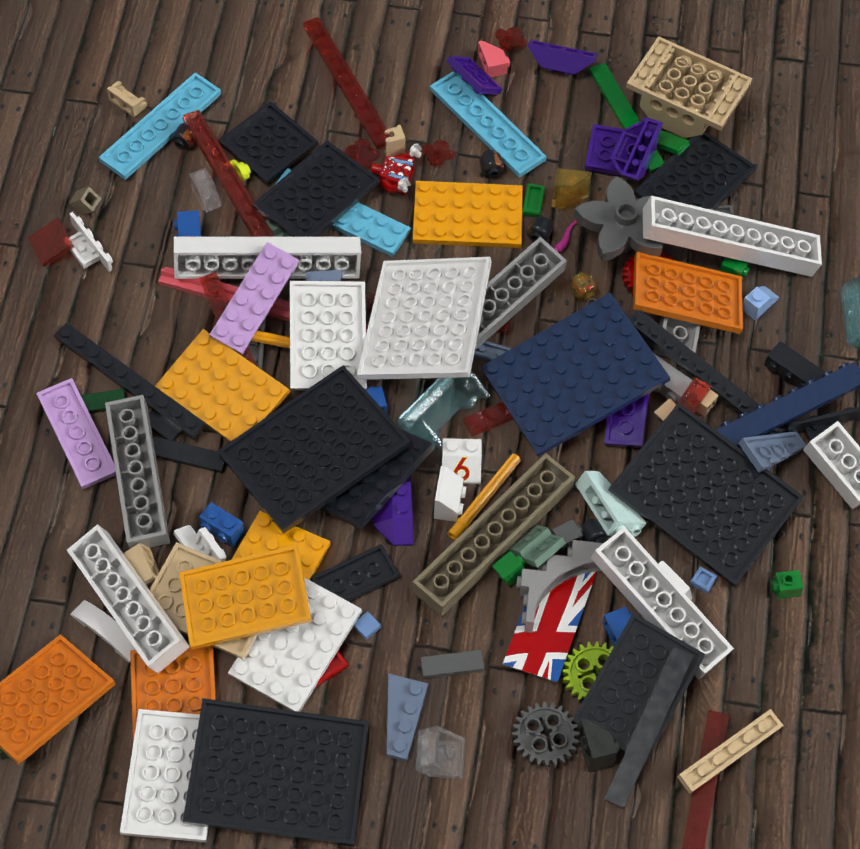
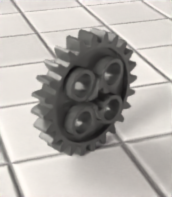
M536 702L534 709L527 706V713L521 711V718L516 717L515 722L517 724H513L512 728L515 731L512 732V738L515 739L513 746H519L516 753L523 752L522 760L530 758L529 765L535 761L537 762V768L540 767L541 763L544 764L545 769H548L549 763L556 768L557 761L564 765V757L570 760V753H575L576 748L574 746L579 744V740L576 739L580 735V732L576 731L578 724H572L574 717L568 718V710L564 713L561 712L562 706L555 709L553 702L550 707H547L546 702H543L542 707ZM539 719H542V720H543L545 734H546V736H549V738H548V743H549V745H550V748H551L552 752H550V751L548 750V747H547L548 744H547L546 736H545L544 734L542 735V733H543V726H542V724H541V722H540ZM554 720L557 722V725L551 726L548 724V721ZM534 725L537 727V730L531 731L528 729V726ZM560 739L564 744L557 745L554 743V740ZM540 744L544 749L536 750L534 745Z

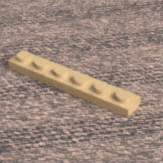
M771 709L680 773L677 778L688 793H692L783 727V724Z

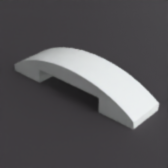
M84 600L70 615L84 627L90 628L110 644L116 653L131 663L130 650L136 649L118 623L101 609Z

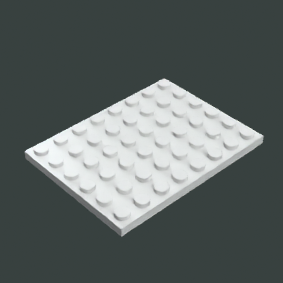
M470 257L383 261L357 372L358 379L470 377L492 263L491 258Z

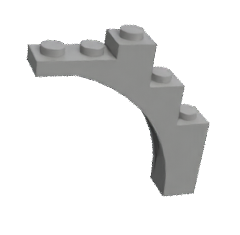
M573 540L572 547L567 549V556L552 555L542 564V571L522 569L521 576H517L516 588H520L519 596H523V606H526V612H522L521 624H525L524 632H533L535 612L545 596L556 586L581 574L602 572L591 559V556L603 543Z

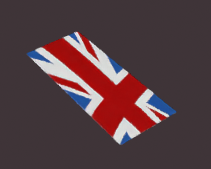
M542 564L539 566V571H542ZM597 572L572 577L551 590L541 601L535 612L532 633L524 632L525 624H521V614L503 665L558 682Z

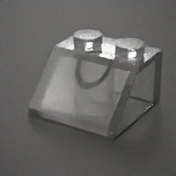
M439 726L419 730L416 771L430 777L463 778L465 738Z

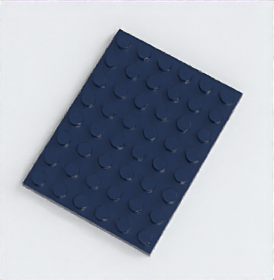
M611 293L606 294L481 366L482 372L538 457L670 381L668 373Z

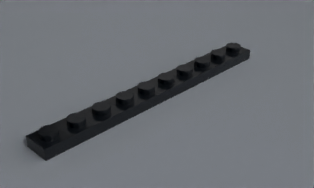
M637 310L630 317L629 320L644 339L698 382H701L718 394V398L738 414L744 412L749 414L755 411V407L760 405L643 311ZM783 425L765 435L783 433L787 426Z
M67 322L54 334V338L132 396L143 395L147 407L154 410L191 439H194L206 427L205 422Z

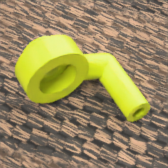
M235 159L217 167L219 174L234 168L241 181L248 179L251 173L247 164L243 162L238 163Z

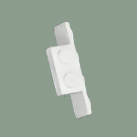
M73 212L69 213L71 223L78 233L65 239V245L84 269L100 260L109 272L112 271L111 263H113L111 256L108 253H104L101 243L94 240L91 230L84 227L82 219L79 216L76 217Z
M191 525L174 530L173 534L180 544L222 562L225 561L227 556L224 550L219 547L213 535L209 533L206 527L199 529L197 534Z

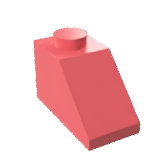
M482 40L478 41V55L485 72L490 77L507 74L510 61L509 57L505 56L504 51Z

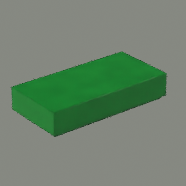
M663 130L660 133L657 144L658 148L676 155L681 154L690 146L689 140Z
M527 184L522 216L540 217L545 186Z

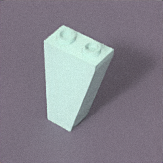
M584 471L575 485L607 535L613 536L623 527L633 537L639 535L642 528L646 525L645 520L631 507L608 491L611 484L599 471Z

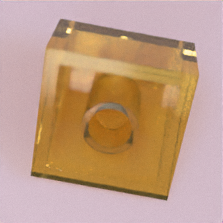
M556 168L551 207L570 209L588 197L592 172Z

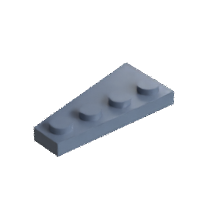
M388 673L387 757L407 762L428 683Z

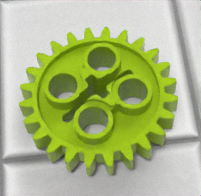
M596 641L595 646L588 642L587 648L580 644L579 651L573 649V656H567L569 662H564L566 669L563 670L562 675L566 677L563 678V683H569L566 686V690H573L571 697L578 695V703L586 697L590 690L585 688L583 684L594 683L596 676L593 672H596L598 675L603 667L598 661L607 660L614 646L608 650L606 649V643L599 647L598 641ZM586 664L589 668L582 670L578 665Z

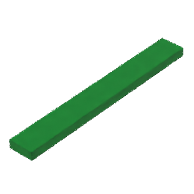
M606 63L590 67L589 72L621 127L626 129L640 122ZM657 149L647 168L649 174L654 173L664 164Z

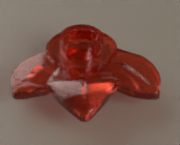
M512 27L507 31L501 28L496 30L495 37L499 40L502 50L510 51L514 46L522 47L528 43V40L521 38L522 31L519 28Z
M369 139L357 140L354 145H349L344 152L366 169L371 168V162L380 155L379 151L368 147Z
M437 140L433 145L426 143L422 145V153L427 156L429 163L433 166H440L444 160H451L456 156V151L448 150L449 145L444 140Z

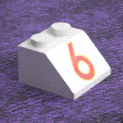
M443 438L442 466L464 479L463 484H481V439Z

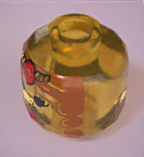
M581 272L571 279L570 288L577 299H585L587 301L595 296L594 292L597 290V285L590 274Z

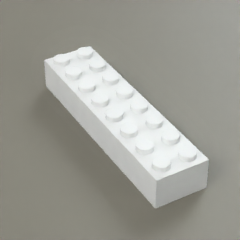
M97 524L67 549L72 559L150 669L159 673L190 647L105 529Z
M625 527L594 551L591 559L645 620L706 654L695 673L698 680L734 649Z

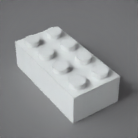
M837 421L812 439L803 451L848 505L854 509L860 505V447Z

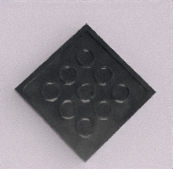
M271 101L218 139L220 146L239 162L247 164L251 172L266 185L319 146L318 141Z

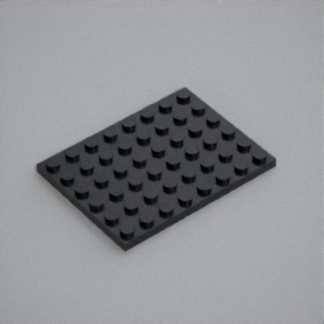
M342 365L219 449L218 454L284 534L409 447L411 442L346 367Z
M680 403L674 407L608 489V491L733 587L740 581L804 498V496L768 469L758 472L743 450Z
M202 698L183 824L354 846L369 721Z

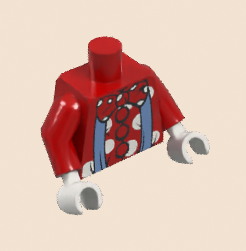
M414 144L409 151L403 154L386 156L383 165L373 163L371 173L379 175V185L389 194L399 193L406 195L408 186H411L410 181L414 172V156L420 158L422 148L419 144Z

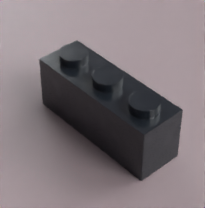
M781 341L767 355L764 363L768 370L775 372L784 381L791 383L799 389L804 387L805 383L815 378L817 381L822 378L821 375L826 373Z

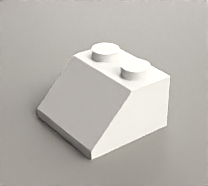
M441 466L435 496L434 519L455 522L458 519V515H462L464 504L460 502L461 498H465L466 487L463 486L464 479L445 466Z

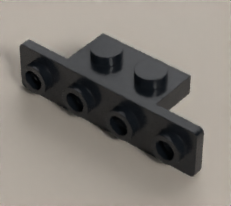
M849 407L839 412L831 411L821 416L813 415L803 420L795 419L788 423L785 432H805L807 440L810 442L837 421L844 427V422L857 420L860 415V407Z

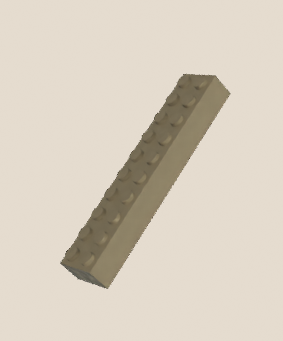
M545 453L412 582V592L442 617L509 551L511 546L519 541L523 535H526L573 488L575 476Z

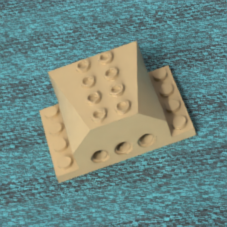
M658 36L628 80L626 88L641 94L640 107L648 118L663 122V129L682 138L703 135L708 125L721 131L751 85L753 78Z

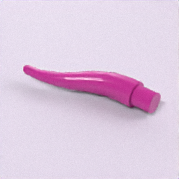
M576 220L568 226L562 240L554 246L553 249L559 254L567 247L570 241L571 230L577 224Z

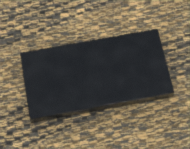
M380 544L312 576L311 581L344 600L352 602L400 579V574L383 545Z

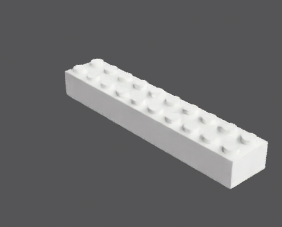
M651 196L643 207V238L811 277L822 265L820 235Z
M174 237V279H244L266 242L299 260V264L289 279H306V272L343 270L342 278H359L360 237Z

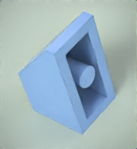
M766 286L756 287L744 298L742 304L743 312L753 320H756L779 297Z

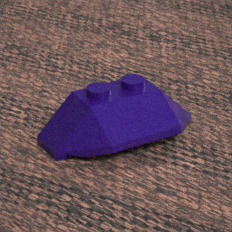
M532 39L528 43L529 50L541 67L551 72L555 70L562 71L565 75L578 73L595 62L598 53Z
M646 117L623 130L610 158L620 176L635 181L644 177L657 148L663 122Z
M410 477L373 517V526L393 546H413Z

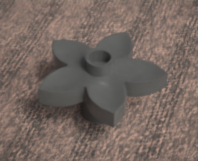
M618 176L609 183L605 202L598 200L585 202L575 208L574 217L585 228L600 232L597 252L601 261L610 260L620 254H625L631 251L632 248L637 252L647 255L660 256L662 242L643 238V207L651 196L636 200L631 186Z

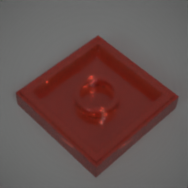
M58 217L28 237L41 265L44 267L74 247Z

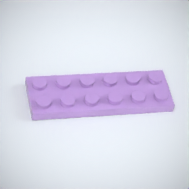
M266 242L209 334V337L243 355L299 264V260Z
M68 379L37 392V397L82 490L115 476V464L73 379Z

